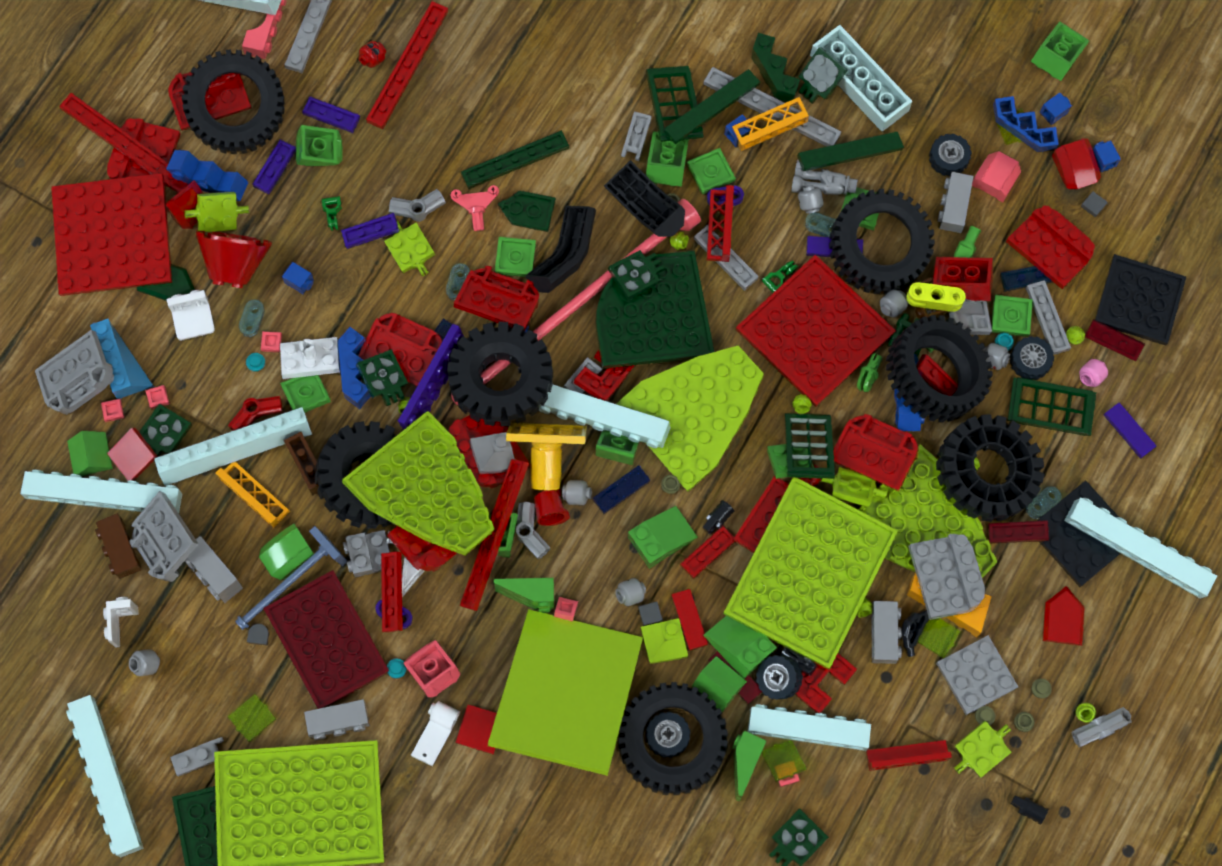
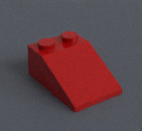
M936 257L933 284L960 288L965 293V299L971 301H991L993 258Z

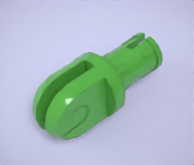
M970 226L965 239L959 241L954 257H973L976 251L974 244L981 232L980 229Z
M873 353L867 366L861 368L857 381L858 390L870 391L874 381L878 379L879 374L877 370L883 360L879 354L876 356V353Z

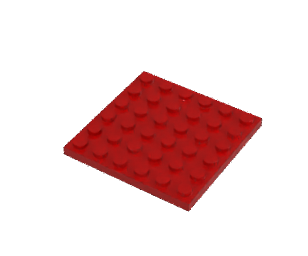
M162 173L51 186L58 293L60 296L172 283L167 208L165 205V182Z
M816 255L807 261L735 329L798 391L810 398L811 403L815 407L827 398L896 332L891 325Z

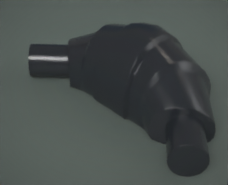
M926 609L912 612L902 623L901 636L908 657L915 656L914 646L917 645V641L926 623L929 621Z

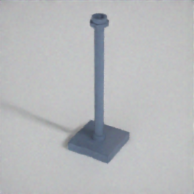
M316 526L309 532L321 544L318 547L319 550L243 617L239 615L237 617L238 619L235 622L241 629L248 628V622L324 555L327 556L329 554L341 566L347 562V559Z

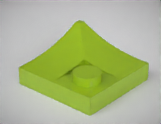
M679 618L641 627L650 664L688 658Z

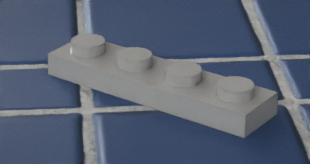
M708 225L694 236V240L706 252ZM714 231L712 232V235L718 240L720 237ZM716 245L711 249V255L722 256V250ZM730 249L729 262L716 261L744 291L758 280L759 276L732 249Z
M1045 280L1027 285V293L1029 298L1033 299L1032 306L1046 342L1050 344L1054 352L1053 355L1069 351L1071 346Z

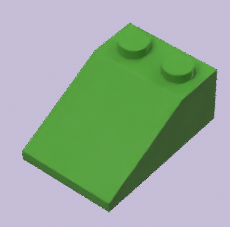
M1059 21L1042 43L1031 62L1038 68L1048 72L1052 77L1062 81L1089 43V40Z
M653 131L646 176L654 184L682 187L689 139L681 140L677 144L673 141L661 142L659 133Z
M677 506L642 522L628 531V539L649 569L698 538Z
M554 578L494 579L495 592L529 608L539 610L542 613L554 610Z
M725 616L703 635L744 679L759 667L764 659H768L767 657H770L777 648L767 636L728 616Z
M746 731L743 732L742 736L737 735L732 747L735 749L733 758L735 796L737 801L741 800L766 743V740Z

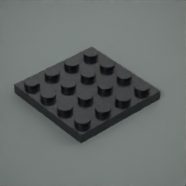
M1114 254L1094 320L1115 330L1166 346L1170 339L1186 276Z
M1086 480L1037 520H1048L1049 541H1039V543L1079 587L1083 586L1121 554L1064 521L1074 501L1079 498H1087L1096 507L1105 508L1110 512V515L1115 518L1119 517Z

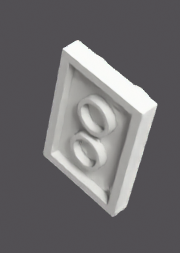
M337 337L280 343L283 379L340 373Z

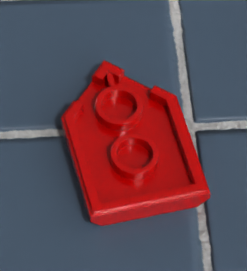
M1067 586L1045 602L1042 641L1082 646L1085 607Z

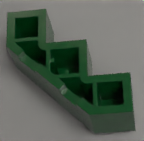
M758 33L751 59L759 68L760 74L765 83L769 85L774 98L785 103L795 99L800 79L784 75L788 58L772 54L775 37Z

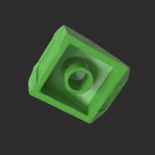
M306 125L300 126L296 136L297 165L330 166L338 165L343 161L342 138L338 130Z
M293 523L261 548L259 558L271 576L283 580L290 576L314 553Z

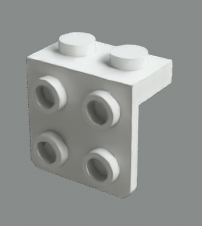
M194 290L190 294L185 295L177 294L167 299L178 340L182 341L203 336L215 331L208 297L204 290Z
M118 597L116 601L106 602V608L103 609L104 619L107 620V627L104 628L105 639H108L114 647H120L119 617L139 615L138 606L128 597Z

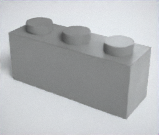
M951 172L950 177L946 178L944 188L947 191L946 195L943 194L941 199V205L944 207L943 211L939 212L937 221L941 222L939 229L962 233L974 176Z
M874 601L871 614L872 663L896 664L902 654L901 646H898V639H901V627H898V619H901V608H898V602Z
M364 699L304 712L308 736L314 738V740L325 739L326 735L330 734L341 736L349 730L360 732L366 730L365 727L370 726Z

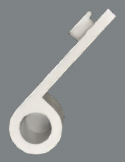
M440 701L431 705L428 711L430 721L411 754L412 757L432 767L460 715V711Z

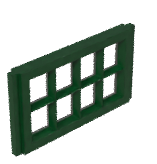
M689 66L646 69L661 142L672 141L664 132L663 121L677 120L682 116L678 113L677 105L690 104L691 109L697 106ZM684 76L686 86L673 87L671 77ZM667 77L670 88L656 89L654 78ZM687 90L689 100L676 101L674 91ZM670 91L673 102L659 103L657 92ZM673 105L676 116L662 117L660 106ZM702 126L682 140L703 138Z
M1014 377L1007 421L1091 436L1097 392ZM1023 386L1035 388L1034 401L1022 400ZM1040 389L1052 391L1050 404L1038 402ZM1056 392L1068 394L1067 407L1054 405ZM1073 395L1085 397L1083 410L1071 408ZM1021 403L1033 405L1031 418L1019 416ZM1037 406L1049 408L1048 421L1036 419ZM1054 409L1066 411L1064 424L1052 422ZM1070 412L1082 414L1081 427L1069 425Z
M785 413L787 477L834 479L835 467L831 415ZM792 424H806L807 431L792 430ZM810 424L824 425L825 431H810ZM792 436H807V443L793 442ZM811 436L825 437V443H811ZM793 448H808V455H793ZM811 448L826 449V456L812 455ZM794 460H808L809 467H794ZM812 461H827V468H813Z

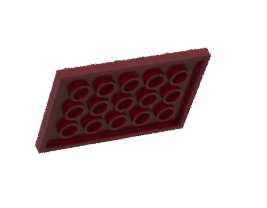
M333 570L263 608L317 709L336 703L389 672Z

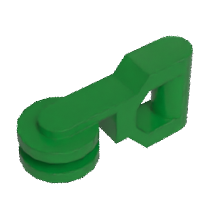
M340 196L323 198L322 207L323 211L327 213L328 227H330L331 231H333L334 227L336 230H339L337 213L342 209ZM337 204L335 208H327V205Z
M794 261L787 262L777 272L769 273L763 278L762 282L774 293L783 284V280H785V276L781 272H786V275L789 276L796 271L798 265ZM777 277L781 283L776 286L770 279Z

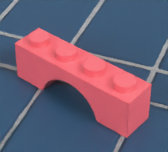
M287 0L281 1L276 15L267 14L262 25L255 29L247 30L242 44L245 55L247 51L252 53L253 57L257 55L262 59H266L267 53H270L272 49V38L277 33V22H280L282 18V6L286 5Z

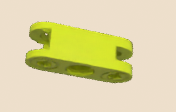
M920 282L913 283L906 296V300L911 306L950 312L960 310L966 298L964 291L960 288ZM932 295H937L940 299L936 300Z

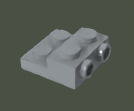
M385 530L347 536V542H343L345 554L349 553L350 561H347L349 573L353 572L355 577L381 572V554L390 552Z

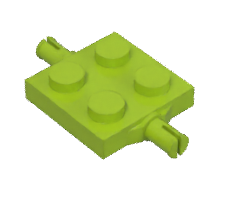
M235 192L197 194L196 210H185L184 215L185 218L196 217L198 220V230L205 232L237 230L238 214L249 213L248 205L237 206Z
M397 220L400 232L385 240L386 246L403 273L410 269L418 268L421 276H425L424 272L427 275L429 272L424 263L435 255L433 249L417 223L402 229Z
M839 467L834 479L822 478L821 481L833 484V497L870 507L874 496L886 499L887 495L886 490L876 488V481Z
M984 720L954 745L962 758V761L954 767L957 773L960 774L965 768L970 767L981 778L1007 757L1011 751L1005 745L1003 737L1011 731L1008 725L1005 724L1000 730L995 731Z

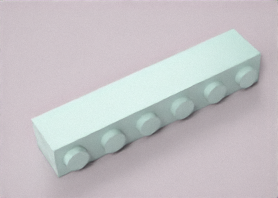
M756 704L755 707L750 709L748 732L761 736L866 751L869 748L871 724L866 723V720L863 719L847 721V718L842 716H835L833 719L827 718V715L822 713H815V716L807 715L806 711L795 710V713L787 712L786 708L776 707L775 710L767 709L766 705Z

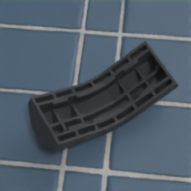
M631 160L604 185L641 224L658 237L674 236L684 226L685 209L659 189Z
M589 206L565 207L559 242L553 254L525 276L526 279L533 282V286L539 292L550 293L579 269L588 253L596 214L595 208Z

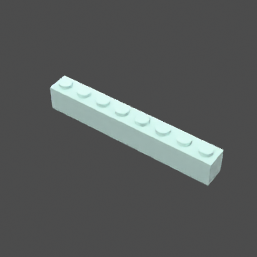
M552 385L551 393L548 392V399L544 406L539 405V411L542 413H553L564 420L569 418L583 426L588 424L598 431L607 430L614 436L621 437L622 435L636 443H639V441L644 442L652 448L664 447L671 428L670 422L556 385Z
M301 407L154 458L158 474L166 486L284 445L285 439L299 432H302L304 437L312 435L304 410Z
M40 470L25 471L20 493L25 499L142 512L159 491L167 495L178 513L182 499L181 491L174 485H166V487H159L155 483L141 485L139 482L131 480L124 483L114 478H109L106 481L96 476H89V478H82V476L77 474L63 476L59 472L45 474Z
M1087 498L1075 500L1064 520L1198 598L1208 596L1217 578V575L1213 574L1210 568L1197 565L1194 559L1187 556L1183 557L1178 554L1175 548L1164 546L1159 539L1145 535L1144 531L1140 528L1129 526L1126 520L1120 517L1115 518L1110 515L1107 509L1096 507Z
M89 695L67 703L69 710H66L68 719L70 722L73 721L75 727L72 729L73 735L80 742L81 747L78 750L81 758H85L87 764L84 767L88 778L91 777L93 785H91V790L94 797L97 796L99 801L97 809L100 816L103 815L105 819L103 828L105 833L110 835L112 841L109 843L111 852L113 854L116 853V856L121 858L144 849L95 698Z

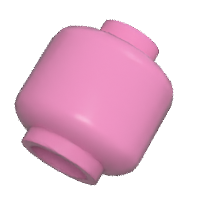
M1097 359L1089 360L1079 371L1080 380L1086 386L1097 387L1108 376V369L1105 363Z

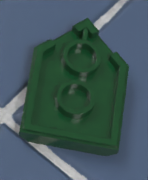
M518 191L512 197L499 202L498 206L511 225L548 232L556 198Z
M171 264L172 283L137 286V291L167 301L173 295L190 294L195 288L187 270Z

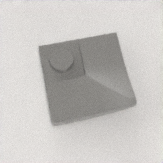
M965 299L960 310L956 312L948 311L950 318L954 319V324L960 321L963 323L962 329L965 330L969 327L972 330L969 333L970 335H990L992 332L986 301Z
M507 432L470 439L471 449L480 474L507 472L511 459H514L511 443L506 441Z

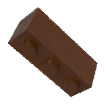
M299 432L285 439L284 442L313 496L318 493L317 489L319 487L318 484H315L317 461L302 432Z
M117 513L97 521L96 525L98 528L95 529L98 539L103 540L104 546H102L105 557H109L111 561L108 566L112 575L116 574L121 579L141 571L142 569L134 548L130 545V538L122 517Z

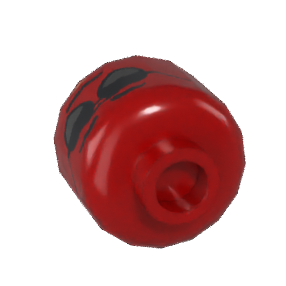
M368 42L359 49V61L362 65H366L369 68L376 67L385 60V47L380 42Z

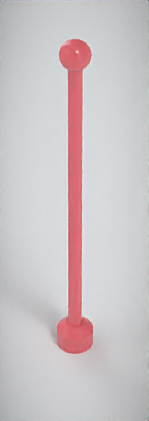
M682 198L677 202L685 209L684 226L680 230L690 231L701 222V218L696 209L686 199ZM652 234L624 258L639 250L645 255L666 237H658ZM605 272L533 331L537 334V340H541L604 289L612 278L610 272ZM508 360L495 361L481 373L480 377H483V384L485 385L511 363ZM451 393V397H452L453 402H454L456 405H458V402H455V401H454V398H453L452 393Z

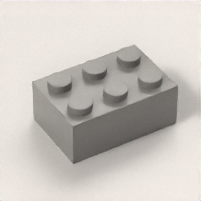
M199 536L196 539L199 545L187 557L185 562L193 572L197 570L195 574L205 586L209 584L207 589L217 601L221 599L226 603L241 591L243 587L204 539Z

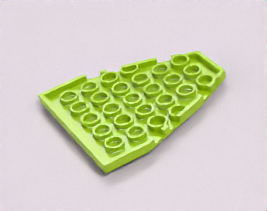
M738 345L698 356L647 378L635 386L616 405L670 422L671 428L664 447L649 448L689 492L719 465L720 459L729 448L730 442L739 431L750 411V406L757 394L764 373Z
M429 411L424 413L342 480V483L371 512L425 541L464 556L494 531L492 521L489 519L488 509L485 507L482 499V491L471 469H468L464 461L465 457L463 453H460L455 438Z
M920 444L918 446L917 460L915 459L900 491L898 492L885 485H881L878 489L887 491L886 499L874 496L870 507L862 505L858 510L898 530L884 559L915 572L909 551L910 544L945 538L949 534L965 535L973 547L976 558L981 561L982 570L980 573L983 578L997 563V560L990 549L989 541L986 540L982 524L978 517L974 519L967 516V509L964 508L962 511H959L954 507L953 504L956 500L953 497L949 500L943 493L947 487L946 485L940 486L937 478L941 474V471L936 470V461L938 459Z

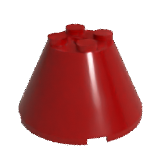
M196 231V237L209 279L213 280L212 284L224 285V282L232 283V287L243 288V284H248L272 246L271 241L263 240V243H261V240L249 236L213 231L205 235V231Z

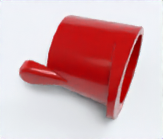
M561 489L546 490L535 495L536 516L539 525L555 526L566 522L570 518L569 512L564 509L560 498Z

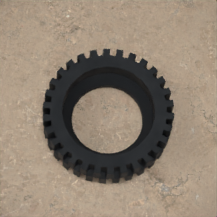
M231 49L226 50V54L221 55V51L215 52L216 57L212 58L210 54L206 56V62L200 60L198 62L199 67L197 69L193 67L191 69L192 75H187L186 77L187 85H183L184 95H182V106L186 119L195 136L201 139L206 146L209 144L213 150L218 148L221 150V153H227L228 150L231 151V154H237V151H241L244 154L247 153L246 149L250 148L252 151L257 150V145L260 144L263 147L266 144V139L270 141L273 138V132L277 133L279 130L278 125L282 124L285 101L280 80L276 77L275 71L270 69L269 64L266 61L262 63L261 58L257 55L253 58L252 53L247 51L246 55H243L241 50H236V54H233ZM228 73H238L247 76L257 85L261 94V104L257 114L249 122L239 126H227L217 122L209 114L205 105V96L210 84L219 76Z
M874 189L869 190L866 195L863 192L844 206L831 228L832 231L829 239L832 240L829 243V249L833 250L830 256L831 259L836 258L833 264L835 268L840 266L839 274L841 277L845 274L848 276L846 282L849 284L852 280L856 282L854 287L858 290L861 286H864L863 292L869 293L873 289L874 294L879 295L881 291L887 294L891 290H900L902 287L904 289L918 278L931 260L929 258L933 255L934 251L931 248L935 245V239H931L934 236V229L929 230V227L932 225L931 220H924L928 214L926 211L922 213L918 211L921 208L919 203L915 206L910 204L913 198L909 196L907 200L902 199L904 193L899 192L897 196H894L895 190L891 189L886 194H884V189H879L876 193ZM887 213L899 219L906 226L910 233L911 245L908 254L903 260L893 265H879L871 262L861 253L857 244V230L860 223L869 215Z
M931 315L928 318L925 316L920 320H916L891 343L892 346L888 349L890 354L886 357V361L889 362L886 365V371H891L887 377L888 380H894V383L890 386L892 390L898 389L897 398L903 397L905 401L902 404L905 407L911 405V412L914 414L920 411L919 417L926 418L929 415V421L938 419V422L946 420L950 422L961 418L984 400V396L988 394V388L992 384V381L989 379L993 376V372L988 371L992 364L991 362H986V359L990 356L988 352H982V349L985 348L984 344L978 345L976 341L979 337L976 334L972 337L969 334L972 331L969 327L965 330L962 329L963 323L959 321L954 324V319L950 317L945 321V316L940 315L936 318L935 315ZM921 348H933L944 353L952 361L958 374V385L953 395L948 396L935 391L922 379L915 364V351Z
M671 682V685L660 683L659 687L654 685L649 687L648 691H642L640 696L635 697L631 705L627 706L618 734L619 753L628 773L633 775V779L636 782H641L644 788L647 789L649 787L655 793L657 791L663 792V795H668L669 793L680 795L682 792L687 794L693 789L701 788V785L706 784L716 774L726 753L728 731L725 728L726 721L725 718L722 719L720 708H716L715 701L713 699L710 701L705 692L701 694L698 692V688H688V684L685 683L682 686L677 685V682ZM670 707L681 708L691 713L698 720L703 732V744L699 754L691 762L679 767L659 764L650 757L643 743V730L649 718L657 711Z

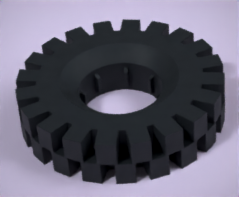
M491 322L483 324L482 331H479L477 327L469 331L468 339L463 336L457 342L458 349L453 348L451 352V362H448L447 372L454 401L458 402L459 408L465 414L469 412L470 418L477 422L480 419H484L485 425L494 426L495 421L501 423V426H511L510 420L515 419L517 424L526 420L525 415L529 413L533 416L539 411L540 404L544 406L548 399V392L551 393L553 385V369L550 353L547 352V347L542 339L537 340V334L530 329L527 333L524 332V326L516 323L513 328H510L508 322H499L498 327L493 328ZM498 360L513 362L518 366V372L521 373L519 381H516L515 386L504 391H495L492 388L486 387L483 384V377L480 376L483 369L485 370L489 363Z
M991 414L981 415L978 419L974 416L967 419L964 423L962 422L943 441L945 443L940 446L937 454L940 458L936 461V470L941 471L937 478L940 486L946 485L947 489L943 493L948 500L952 497L956 500L953 506L959 511L965 508L968 510L967 516L974 519L981 516V521L991 522L995 518L997 521L1006 520L1010 516L1013 517L1033 502L1032 499L1038 495L1041 489L1039 485L1044 480V473L1040 472L1044 468L1043 458H1037L1036 456L1041 452L1037 443L1032 445L1029 443V440L1032 438L1027 430L1023 433L1018 431L1021 425L1015 421L1007 424L1006 417L999 415L992 419ZM993 450L1005 459L1009 473L1005 478L1006 482L1004 484L997 483L994 485L980 478L974 466L977 451Z
M364 421L356 422L353 427L350 428L347 425L341 428L338 434L334 433L328 439L326 445H324L315 467L317 469L315 484L319 485L317 492L320 499L325 498L326 500L324 506L330 513L335 510L338 513L336 518L342 522L349 519L351 520V526L360 528L362 524H366V529H375L379 524L382 527L392 524V522L368 510L342 483V480L349 474V470L351 471L352 463L357 460L362 461V459L370 458L397 435L394 434L395 428L386 425L384 429L380 428V422L370 421L368 426H365Z

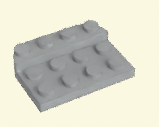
M93 330L84 334L35 370L46 405L66 415L85 404L114 381L112 365L106 362L97 333Z
M159 491L132 524V527L135 528L132 539L129 542L131 547L138 549L149 566V575L173 582L179 576L177 569L199 544L167 495Z
M949 534L945 538L909 545V551L929 620L968 613L979 606L985 595V586L973 547L965 535Z

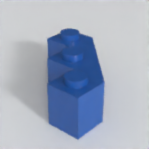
M1014 96L995 99L993 107L996 123L1036 152L1056 150L1059 145L1056 127L1037 129L1035 111L1016 114Z
M174 150L166 168L176 180L187 184L195 180L202 191L208 193L235 192L236 201H241L249 183L238 172H224L213 161H199L189 151Z
M349 327L338 340L342 392L345 399L360 410L371 397L366 385L361 382L362 376L356 366L358 362L363 361L358 355L365 342V337Z
M914 354L915 364H917L919 360L917 354ZM895 389L896 428L901 431H920L921 424H924L925 418L919 417L920 411L915 414L911 412V405L905 407L902 404L905 399L903 397L898 399L896 394L899 391Z

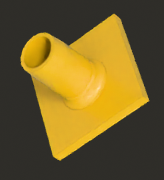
M510 423L511 426H509L506 433V441L531 442L532 444L531 488L537 490L560 489L562 468L561 446L563 443L585 444L587 426Z

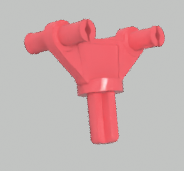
M492 185L488 188L487 192L462 194L460 190L455 189L451 192L450 196L454 202L465 208L472 215L473 230L482 231L484 230L483 213H485L487 206L498 196L499 189L497 186Z

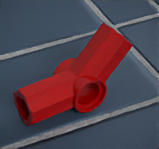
M281 397L246 399L243 407L228 424V427L235 431L251 425L261 416L283 413ZM251 406H257L255 411H248Z

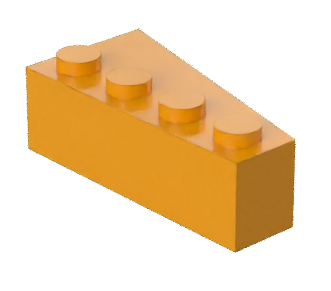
M915 572L911 579L907 596L925 606ZM985 594L979 606L971 612L946 618L954 622L958 627L969 631L977 638L982 632L991 596Z

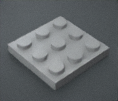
M989 635L936 663L965 715L1018 688L1017 683Z

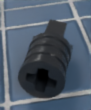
M721 500L716 508L707 516L706 520L708 521L703 526L704 531L710 535L716 528L720 529L735 510L727 502Z
M787 647L781 653V655L791 657L794 661H797L798 666L802 670L801 672L810 676L817 668L811 659Z
M1014 796L1010 803L1019 809V814L1027 816L1040 825L1049 810L1047 807L1045 808L1027 797L1022 799Z

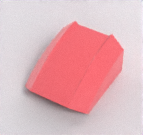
M1000 151L989 154L975 175L972 186L1004 202L1021 173L1019 162Z
M436 640L423 646L403 663L427 697H437L439 693L457 682L460 676L458 668Z

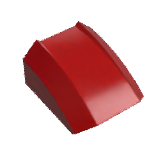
M1083 138L1062 145L1054 151L1052 155L1053 161L1067 189H1080L1097 183L1100 180L1101 175L1089 139Z
M195 180L165 204L172 219L182 229H193V226L198 223L196 217L185 218L184 215L185 210H196L197 194H204Z

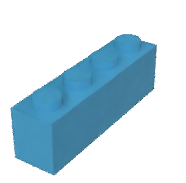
M109 319L90 325L91 330L97 333L106 362L112 365L114 381L110 386L117 399L154 387Z

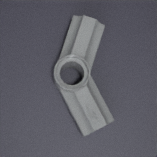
M437 189L421 199L412 201L392 197L389 204V214L394 213L397 216L409 217L416 222H421L429 213L446 204V201ZM417 208L422 209L419 213L414 212Z
M530 502L519 503L516 527L517 539L537 559H540L551 548L534 530L535 504ZM522 529H528L530 531V534L527 536H522L520 534V531Z
M1122 707L1108 715L1105 714L1090 721L1085 726L1075 729L1071 732L1072 738L1079 748L1097 739L1106 738L1114 734L1116 730L1132 723L1131 714Z

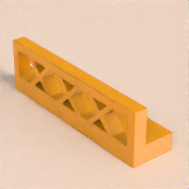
M800 97L738 123L732 126V129L738 139V146L743 151L807 123L809 115ZM798 103L801 112L796 114L788 112L790 106ZM779 112L785 115L783 120L776 121L772 119L773 114ZM761 119L767 121L766 127L762 129L755 127L756 122ZM747 127L751 130L749 135L741 137L738 129Z
M232 462L225 470L220 468L216 472L217 477L273 528L290 512L238 463ZM236 468L240 471V479H233L228 474ZM243 482H252L254 484V491H246L243 488ZM257 494H265L267 496V504L259 503L257 501ZM270 507H280L283 512L276 518L270 512Z

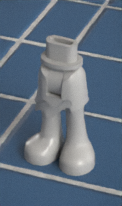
M797 160L792 193L802 191L804 186L814 185V188L821 189L823 194L847 195V192L856 193L858 180L850 179V176H847L846 179V175L827 169L803 172L799 160ZM803 179H808V180H820V183H817V182H809V181H805V180H803Z

